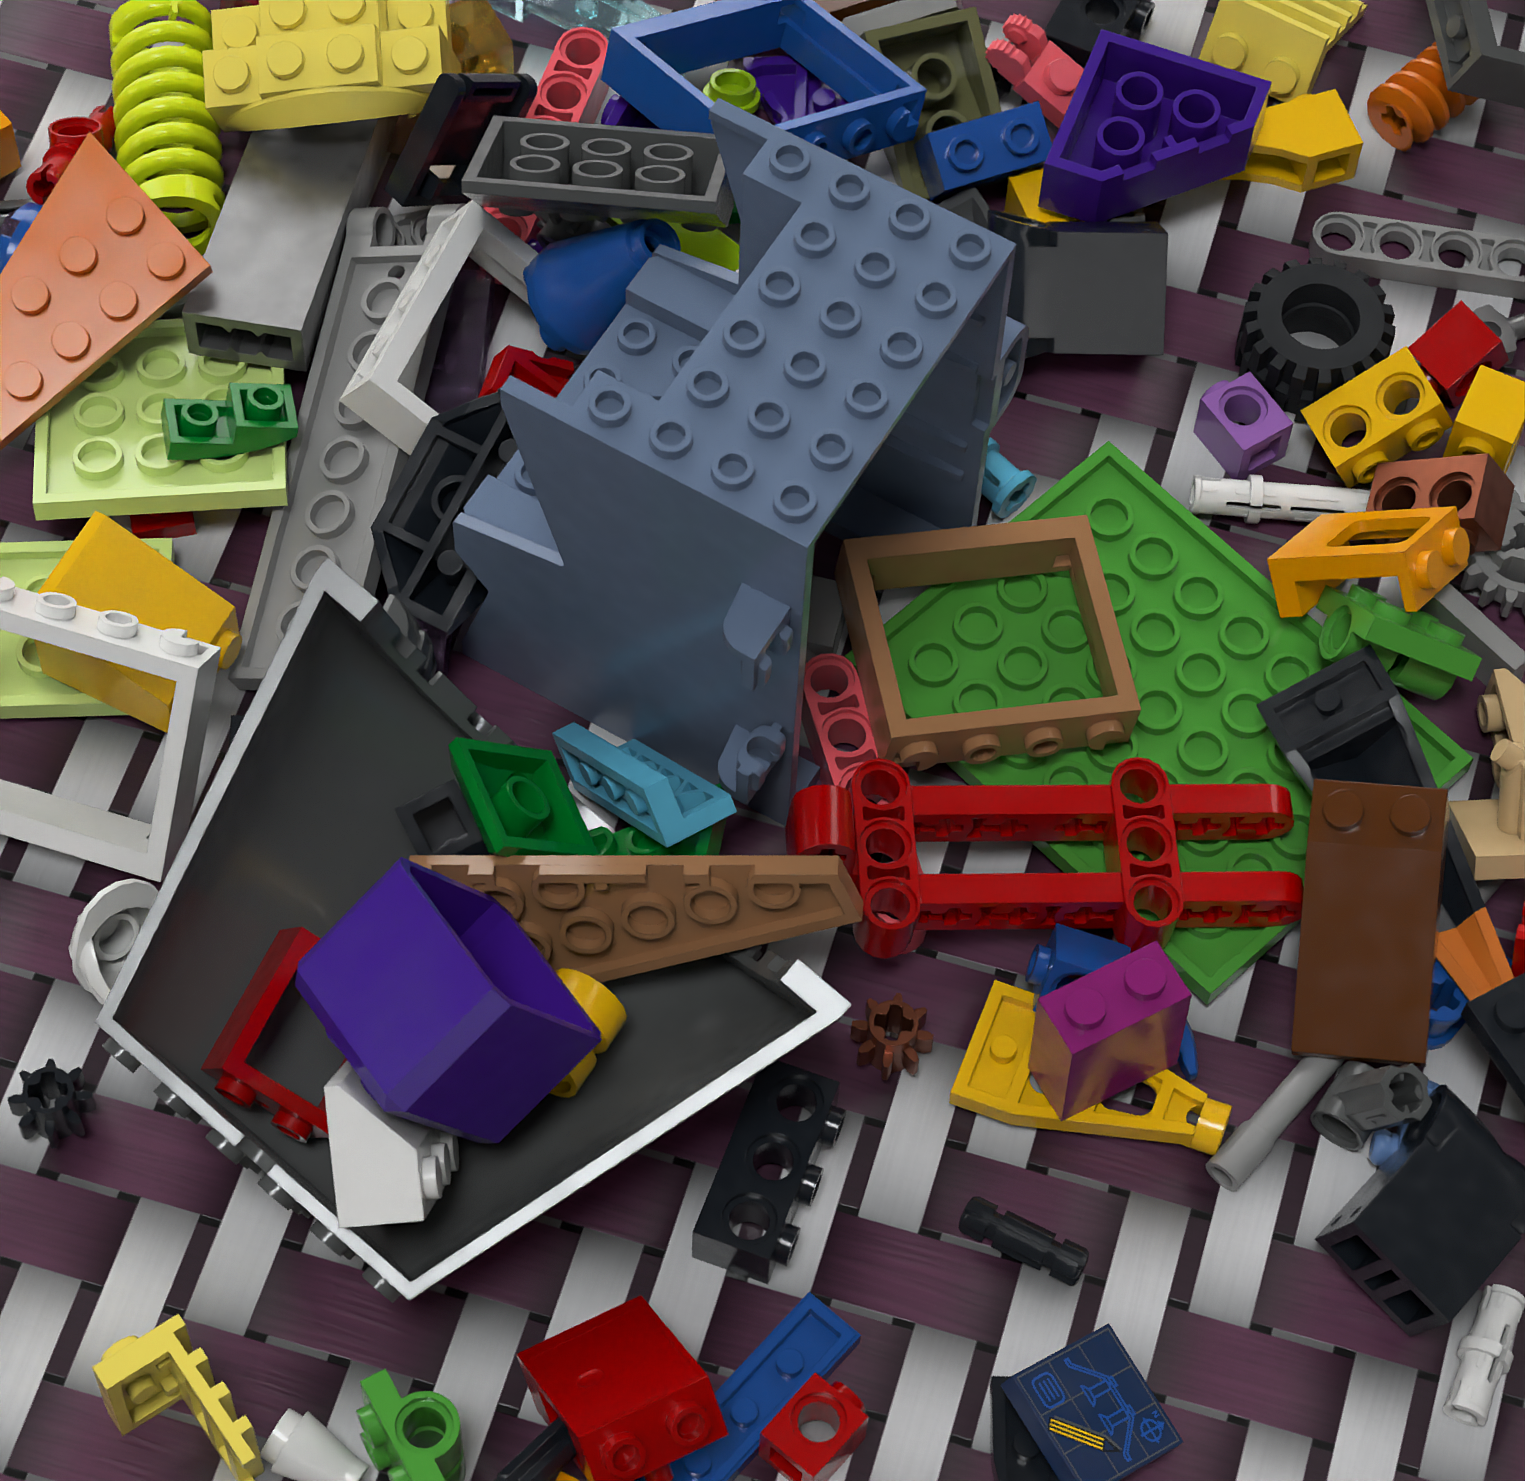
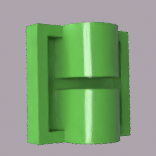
M1352 584L1349 592L1346 593L1325 585L1316 605L1318 610L1327 615L1319 640L1320 653L1324 659L1335 663L1370 644L1396 687L1430 700L1442 698L1450 690L1457 676L1469 681L1473 680L1482 658L1462 646L1466 636L1463 633L1438 623V618L1420 609L1417 612H1405L1404 607L1402 609L1386 602L1387 598L1362 586Z
M386 1368L360 1381L364 1406L355 1410L364 1431L360 1433L361 1440L378 1472L389 1467L390 1470L387 1473L390 1481H464L466 1467L460 1418L457 1409L448 1398L432 1391H419L401 1398Z

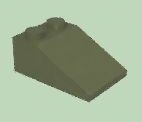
M976 6L864 31L859 36L927 89L914 140L884 148L897 185L926 200L930 198L913 145L927 133L1002 112L991 65L988 63V59L985 58L987 49ZM1008 178V179L1001 180V181H998V182H994V183H991V184H987V185H984V186H988V185H992V184H997V183L1005 182V181H1008L1009 178Z

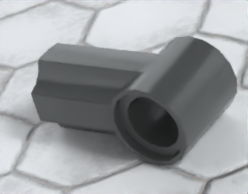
M1348 1061L1343 1065L1311 1113L1310 1120L1315 1129L1330 1142L1344 1149L1359 1150L1373 1131L1420 1121L1425 1116L1432 1104L1427 1089L1429 1078L1413 1063L1399 1067L1390 1065L1375 1069L1365 1063Z

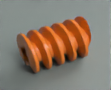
M1435 41L1431 47H1427L1417 55L1416 59H1412L1403 66L1401 71H1397L1388 78L1385 84L1379 85L1370 93L1367 101V111L1371 123L1379 135L1392 147L1406 151L1411 148L1413 141L1420 143L1427 141L1433 136L1434 130L1442 129L1449 123L1450 118H1455L1464 111L1465 105H1471L1479 98L1448 91Z

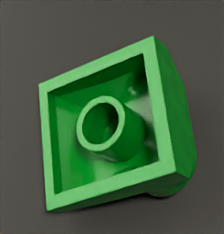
M456 737L448 745L451 768L490 854L504 857L513 855H599L552 751Z

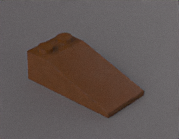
M1314 779L1306 852L1291 1047L1292 1055L1399 1065L1413 1063L1415 1066L1426 1067L1450 817L1448 789Z

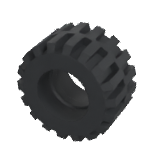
M1309 257L1308 263L1305 265H1300L1297 259L1284 262L1282 272L1272 268L1263 274L1262 283L1254 284L1249 292L1248 301L1245 303L1235 350V365L1240 366L1238 376L1240 377L1250 371L1283 412L1296 414L1294 421L1307 423L1301 413L1302 409L1389 357L1395 338L1396 326L1392 325L1395 314L1392 305L1384 304L1386 293L1379 285L1373 287L1368 285L1369 275L1360 269L1353 274L1346 270L1347 263L1335 260L1333 266L1323 264L1322 258ZM1297 332L1318 333L1328 337L1339 347L1331 349L1309 347L1294 339L1290 334Z

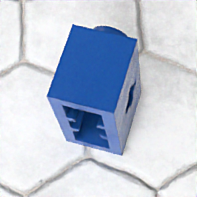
M1036 101L927 133L913 146L930 201L957 194L971 185L977 188L1019 175L1030 168H1042L1051 149L1052 142L1040 103Z

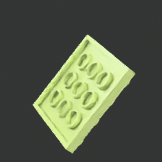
M183 318L155 320L36 421L33 477V509L36 521L88 518L93 515L95 510L106 516L288 506L287 441L261 450L233 456L196 460H167L161 422L164 398L226 400L229 382L286 384L285 369L191 354L188 351Z

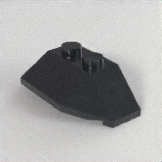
M500 388L497 389L498 392L471 400L430 419L371 526L388 595L391 594L398 597L417 620L447 635L453 633L484 602L488 594L486 587L455 551L453 522L460 512L464 513L463 507L486 476L489 474L497 478L518 450L501 406Z

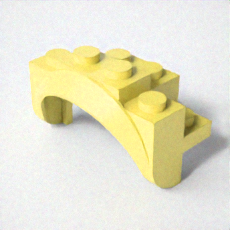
M259 0V5L211 10L213 50L202 51L205 109L223 132L293 128L420 113L439 75L442 73H461V64L452 49L449 0Z

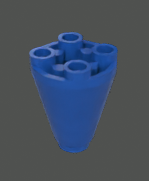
M639 219L559 240L544 247L523 270V278L527 286L528 303L540 325L539 332L543 342L554 351L561 352L567 349L574 354L588 355L626 304V288L648 258L652 257L658 245L662 244L681 251L680 241L674 229L661 219Z

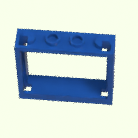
M719 0L611 28L601 80L660 129L714 134L711 120L709 119V110L715 102L680 74L780 47L847 100L849 104L775 124V126L845 160L914 140L927 92L926 88L813 0Z

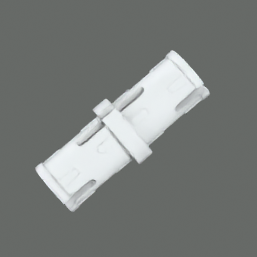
M1493 1284L1492 1287L1486 1285L1483 1290L1473 1328H1471L1470 1334L1462 1337L1457 1350V1355L1460 1359L1458 1371L1443 1407L1444 1413L1457 1422L1477 1427L1478 1424L1484 1426L1487 1422L1497 1384L1500 1381L1501 1375L1509 1372L1514 1358L1510 1351L1512 1339L1522 1312L1525 1309V1297L1518 1291L1499 1284Z

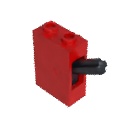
M640 1295L516 1354L536 1409L548 1427L498 1473L494 1481H550L572 1459L588 1481H633L644 1476L645 1481H672L674 1475L669 1463L728 1435V1431L708 1375Z

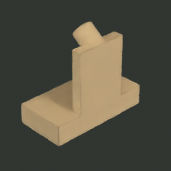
M1505 738L1495 745L1490 756L1493 762L1501 766L1499 799L1449 801L1450 820L1475 880L1525 878V745L1523 742H1511Z

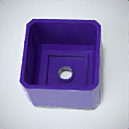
M400 857L298 962L295 987L324 1026L330 1041L344 1054L356 1071L366 1092L380 1105L382 1110L477 1143H499L601 1041L600 1030L517 920L503 905L490 895L403 857Z

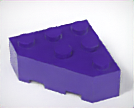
M1101 29L1044 163L1038 207L1085 222H1104L1244 171L1263 124L1272 82Z

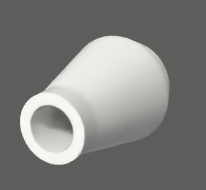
M288 1408L260 1453L261 1458L273 1464L271 1472L295 1481H361L369 1468L367 1463L357 1458L309 1411L302 1416L291 1408Z

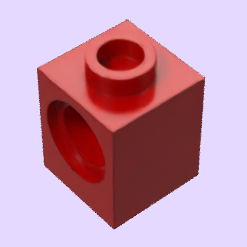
M1462 300L1408 347L1437 396L1441 394L1454 408L1464 401L1480 365L1498 371L1509 361L1502 340Z
M815 1372L760 1432L758 1455L788 1481H828L865 1440L869 1417L863 1412L865 1406L849 1387L839 1381H834L830 1385ZM821 1420L831 1425L836 1434L827 1441L814 1442L807 1439L800 1432L799 1428L808 1421Z

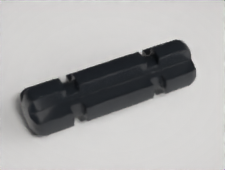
M973 1196L967 1203L959 1221V1230L963 1234L980 1242L986 1237L993 1241L992 1248L1039 1271L1044 1265L1051 1269L1050 1276L1068 1285H1074L1080 1279L1089 1258V1252L1085 1247L1068 1239L1060 1243L1054 1240L1056 1233L1008 1210L1002 1215L996 1212L998 1205L979 1196Z

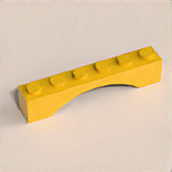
M1336 89L1314 95L1302 94L1288 102L1266 107L1263 124L1245 170L1219 180H1245L1273 184L1300 193L1354 178L1363 141ZM1030 168L1019 175L1009 177L1004 212L1021 215L1044 223L1050 221L1085 222L1038 207L1044 168Z

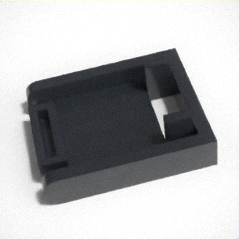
M442 73L439 75L384 190L402 207L467 204L472 199L461 193L462 179L493 115L525 118L538 91L536 81L527 73ZM455 165L449 178H439L429 169L430 166Z

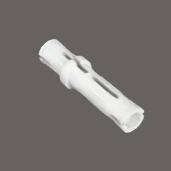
M1194 474L1190 488L1189 509L1194 515L1201 513L1243 517L1244 522L1249 524H1258L1260 518L1311 523L1321 514L1366 512L1371 489L1264 482L1262 475L1249 474L1247 480L1201 477V475Z

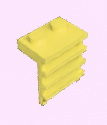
M1219 0L1199 59L1271 81L1269 96L1285 103L1299 95L1311 94L1327 51L1364 15L1367 5L1359 0Z
M179 1314L140 1338L133 1335L117 1341L104 1352L101 1362L92 1367L107 1412L122 1436L183 1399L236 1481H255L254 1478L265 1472L252 1424L246 1415L237 1419L230 1391L223 1381L215 1385L207 1356L201 1347L193 1351L186 1325Z

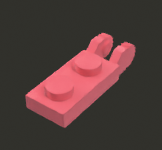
M1014 13L1013 16H1009L1002 27L1004 29L1002 33L1005 34V38L1009 41L999 40L998 38L996 41L993 40L985 52L987 54L985 58L988 59V63L992 67L997 69L998 73L1014 85L1013 90L1028 103L1039 101L1043 116L1057 128H1060L1084 69L1051 40L1048 41L1045 31L1039 25L1034 24L1032 19L1030 20L1027 16Z

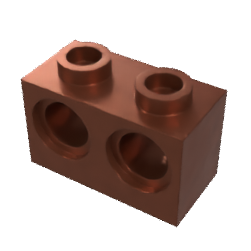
M1489 453L1377 463L1366 512L1456 506L1460 527L1465 529L1469 538L1470 556L1475 552L1501 550L1515 485ZM1409 537L1373 540L1377 544H1392L1405 541Z

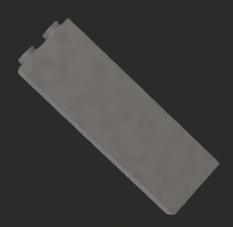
M399 115L322 125L252 131L203 256L210 264L213 272L189 292L182 310L189 353L307 372L320 336L346 239L348 215L354 208L367 206Z

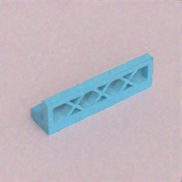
M575 722L552 733L574 789L667 848L737 812L729 793L636 739L616 747Z

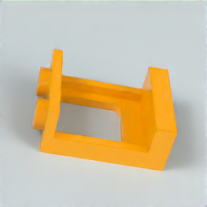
M1456 506L1321 514L1267 558L1280 618L1303 617L1317 605L1325 585L1336 588L1345 579L1398 576L1405 612H1417L1468 566L1467 560L1470 544L1465 529L1460 527ZM1409 537L1405 541L1392 544L1350 546L1349 540Z

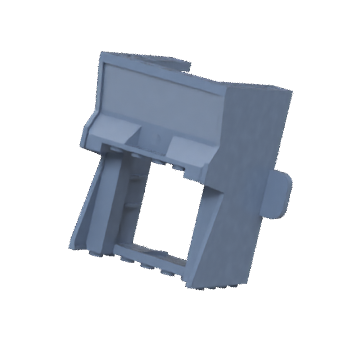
M718 98L709 110V119L711 120L713 132L741 220L739 273L659 244L652 257L648 258L626 288V304L556 398L511 375L500 388L501 406L518 450L497 478L489 474L486 476L463 507L464 513L460 512L453 522L456 553L488 590L483 604L462 640V649L464 655L627 742L636 739L714 785L720 783L722 788L733 799L786 826L791 800L795 793L803 788L816 785L820 778V767L798 756L814 543L822 531L843 540L977 526L989 435L1012 400L1021 380L1029 327L1006 316L1016 243Z

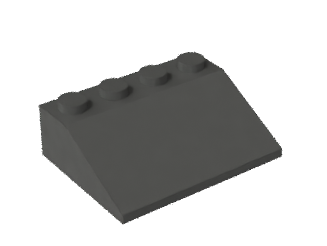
M494 115L462 179L461 193L480 206L499 208L501 213L508 216H529L538 211L560 213L563 219L574 222L590 221L598 216L620 218L622 223L639 219L657 218L668 223H680L684 229L694 232H709L718 227H727L734 207V197L714 134Z

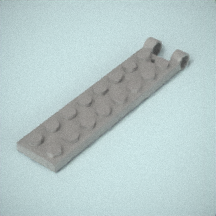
M466 204L434 205L428 213L427 234L424 245L394 246L396 236L395 223L391 212L386 207L354 208L348 215L346 239L297 418L298 434L296 438L291 440L287 455L288 506L273 507L240 630V635L242 636L241 649L231 665L228 679L239 690H258L315 571L327 557L372 596H375L381 573V565L371 526L410 455L345 406L339 399L441 222ZM404 272L400 279L395 278L398 273ZM454 282L397 380L423 402Z

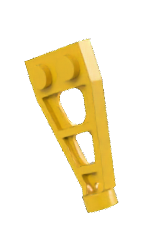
M994 980L951 1089L950 1104L1014 1126L1174 1143L1212 1156L1217 1153L1233 1106L1208 1098V1094L1168 1069L1142 1081L1149 1085L1156 1094L1152 1110L1145 1115H1133L1104 1107L1100 1102L1061 1122L1045 1094L1037 1092L1030 1084L1032 1073L1028 1068L1036 1013L1033 1011L1034 993ZM1190 1111L1199 1115L1196 1126L1186 1121V1116Z

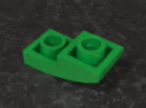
M229 382L226 400L164 398L161 411L167 460L210 459L257 451L296 438L299 429L291 385Z

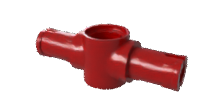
M100 105L93 109L89 117H66L55 120L49 125L50 148L43 156L42 165L32 172L26 183L28 195L34 202L44 205L89 131L109 154L112 152L116 131L113 117L114 106H110L105 110V105Z

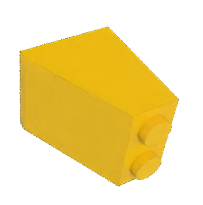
M96 510L37 592L38 594L44 592L62 593L74 598L77 605L99 612L107 610L127 612L137 617L138 623L160 630L172 628L188 630V638L221 647L217 673L220 668L228 669L237 658L241 649L242 636L239 633L235 606L114 520ZM34 639L44 674L168 733L176 681Z

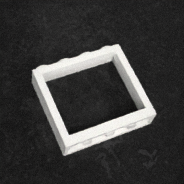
M473 200L441 222L339 401L411 456L430 419L439 415V413L397 380L467 257L469 256L529 305L523 270L539 253Z
M2 576L0 578L1 630L176 681L152 825L0 779V834L162 882L167 876L189 831L221 647L188 638V630L175 628L160 630L140 624L137 617L127 612L117 610L99 612L79 606L74 598L62 593L44 592L38 594L15 587V583L11 579Z

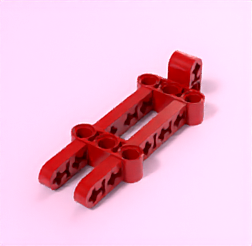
M1134 757L1119 763L1113 771L1108 785L911 786L908 774L900 765L887 759H871L858 766L853 774L849 791L837 785L823 784L803 788L795 793L791 800L785 826L787 855H839L864 901L862 921L852 923L856 943L864 952L877 958L896 957L904 952L911 942L914 930L1054 929L1056 923L1074 929L1113 928L1116 940L1130 947L1132 953L1156 940L1163 950L1175 928L1274 927L1294 923L1302 917L1304 888L1302 878L1299 875L1285 871L1180 872L1176 840H1260L1281 836L1289 832L1294 826L1290 791L1286 787L1276 784H1169L1166 772L1159 764L1146 758ZM1124 794H1135L1141 797L1145 803L1133 802L1127 799ZM878 795L885 798L889 804H874L867 800L865 796ZM1103 841L1106 872L918 874L916 842ZM1129 851L1143 852L1153 861H1141L1135 858ZM876 852L884 853L895 862L888 864L879 863L872 859L869 854ZM1136 910H1149L1155 913L1160 920H1147L1140 916ZM880 911L890 912L900 922L893 924L885 923L877 919L873 913Z

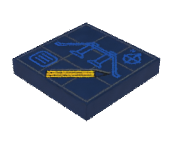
M1109 1323L1012 1375L1000 1385L1059 1481H1121L1183 1443L1182 1438Z

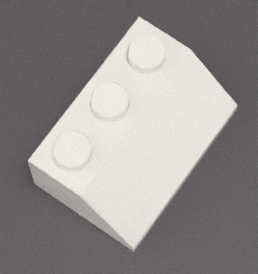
M347 1060L324 1086L339 1228L424 1221L436 1200L441 1199L444 1187L450 1184L451 1172L458 1171L457 1136L384 1112L380 1105L366 1092L361 1084L360 1077Z

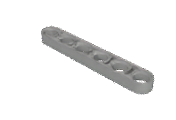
M1347 212L1324 214L1314 224L1308 246L1310 257L1322 258L1323 264L1333 266L1335 260L1347 263V271L1354 274L1360 269L1371 278L1525 300V275L1513 277L1501 271L1498 266V262L1506 258L1517 259L1525 264V238ZM1329 233H1339L1349 238L1353 246L1344 251H1335L1325 246L1321 238ZM1388 241H1396L1408 247L1411 255L1405 259H1392L1382 252L1380 246ZM1446 250L1460 251L1467 256L1470 264L1463 268H1453L1444 264L1439 254Z

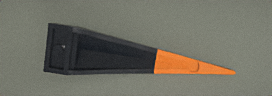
M1370 644L1256 705L1263 721L1289 764L1291 771L1311 797L1314 779L1437 788L1400 693ZM1449 817L1436 959L1468 1001H1471L1513 979L1514 975Z

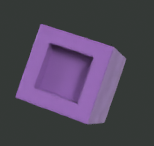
M1249 371L1231 382L1227 380L1217 382L1202 395L1193 432L1232 479L1244 480L1249 474H1254L1285 457L1293 422ZM1232 421L1242 422L1246 425H1238L1233 423Z

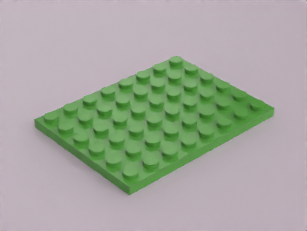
M1108 441L1010 522L1079 515L1088 516L1141 707V712L1128 742L1105 744L1103 750L1091 749L1089 746L1061 749L1052 755L1044 757H1032L1024 753L999 756L983 764H970L965 760L945 763L969 785H1108L1111 775L1119 763L1129 758L1140 757L1150 759L1159 764L1166 772L1169 784H1276L1286 787L1291 794L1294 826L1289 832L1278 837L1260 840H1176L1180 872L1285 871L1299 875L1302 878L1304 888L1312 797L1291 771L1289 764L1263 721L1256 705L1334 663L1324 659L1320 653L1319 640L1322 626L1307 613L1303 617L1280 618L1273 584ZM1069 570L934 584L883 624L906 719L1103 697ZM851 650L844 657L852 662L857 670L853 650ZM1401 696L1437 788L1449 789L1469 771L1474 758ZM1124 794L1127 799L1133 802L1145 803L1141 797L1135 794ZM1030 841L1064 873L1106 872L1103 841ZM1129 851L1135 858L1141 861H1153L1143 852ZM1136 910L1140 916L1147 920H1160L1155 913L1149 910ZM1301 919L1294 923L1274 927L1175 928L1163 951L1184 984L1208 1005L1292 930Z

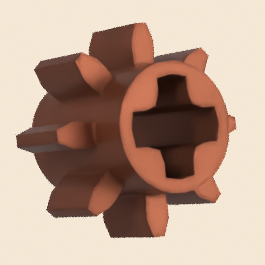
M896 993L893 1000H887L880 1004L872 998L867 999L865 1008L867 1021L855 1020L852 1021L850 1038L856 1042L863 1043L858 1049L856 1063L862 1066L870 1062L872 1066L881 1071L882 1080H888L891 1073L906 1069L912 1075L916 1074L919 1064L917 1052L927 1053L932 1050L934 1034L920 1030L926 1022L927 1009L921 1007L914 1010L910 1005L903 1002L901 993ZM886 1032L899 1034L898 1040L890 1041L885 1039Z

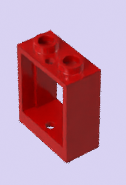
M301 926L279 930L200 1070L218 1080L214 1089L220 1095L245 1108H250L253 1102L274 1114L270 1122L274 1128L297 1141L306 1143L309 1137L329 1138L325 1094L318 1107L244 1062L295 971L297 972L299 960L321 939ZM345 1057V1059L343 1060V1062H342L340 1068H341V1067L344 1065V1063L347 1061L346 1057Z

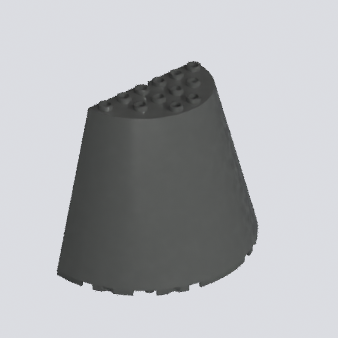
M327 557L315 571L95 1023L110 1035L108 1040L102 1045L108 1053L132 1073L141 1064L162 1081L153 1091L161 1100L184 1119L187 1117L196 1125L202 1118L205 1119L213 1127L205 1136L213 1146L236 1165L239 1163L247 1170L250 1168L256 1174L263 1170L265 1174L257 1184L288 1211L291 1209L298 1215L301 1213L307 1219L312 1215L317 1218L309 1230L340 1257L343 1255L351 1260L355 1254L360 1256L370 1265L362 1274V1277L384 1297L394 1303L401 1294L408 1300L414 1299L839 1021L852 1004L799 959L796 962L790 960L786 962L778 954L768 950L757 962L756 960L762 955L760 951L761 945L601 982L622 1003L627 1019L608 1049L599 1054L595 1053L596 1065L576 1095L566 1098L548 1093L499 1143H477L457 1136L458 1171L451 1172L450 1184L444 1187L441 1199L436 1200L424 1221L339 1228L329 1138L309 1137L307 1142L303 1143L283 1134L270 1124L274 1114L254 1102L250 1108H245L226 1099L214 1089L218 1080L200 1069L279 930L302 926L319 938H322L400 857L409 860L410 855H418L395 808L454 778L458 784L451 768L448 745L456 737L518 745L497 725L492 726L475 711L477 706L443 673L438 671L427 682L418 672L427 657L400 631L399 626L385 611L381 603ZM572 794L588 831L603 826L612 833L616 832ZM295 971L244 1062L318 1107L324 1096V1086L336 1074L345 1056L330 1041L324 1026L295 987L297 975Z

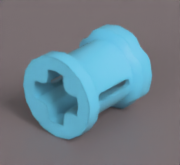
M990 437L981 494L993 504L992 511L1001 519L1008 517L1024 504L1033 492L1037 478L1029 470L1020 471L999 453L1000 445Z

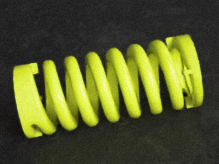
M130 0L122 4L112 14L109 23V39L112 51L111 70L112 77L114 78L112 94L115 103L113 117L116 128L114 134L117 153L116 161L158 208L187 207L194 210L184 213L162 212L182 234L197 232L207 228L201 234L187 239L203 255L225 202V194L221 190L224 184L223 167L220 165L223 151L222 143L218 139L221 128L205 109L202 51L213 50L211 14L207 8L196 0ZM168 16L166 21L152 22L135 28L142 22L154 17ZM179 16L190 20L194 24L175 20ZM167 41L185 43L183 46L167 45L150 49L146 48L155 43Z

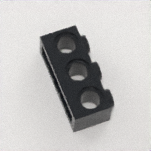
M776 1061L756 1074L693 1229V1258L765 1284L769 1283L776 1263L788 1266L801 1229L798 1226L792 1225L793 1219L800 1203L809 1207L812 1205L824 1168L816 1166L815 1163L823 1145L834 1148L845 1120L847 1110L837 1107L840 1082L781 1061ZM795 1105L807 1109L812 1115L803 1121H791L784 1118L779 1112L785 1107ZM775 1163L783 1166L789 1174L779 1180H768L761 1177L755 1170L764 1164ZM753 1222L760 1225L766 1233L760 1238L745 1240L736 1236L732 1229L740 1223Z

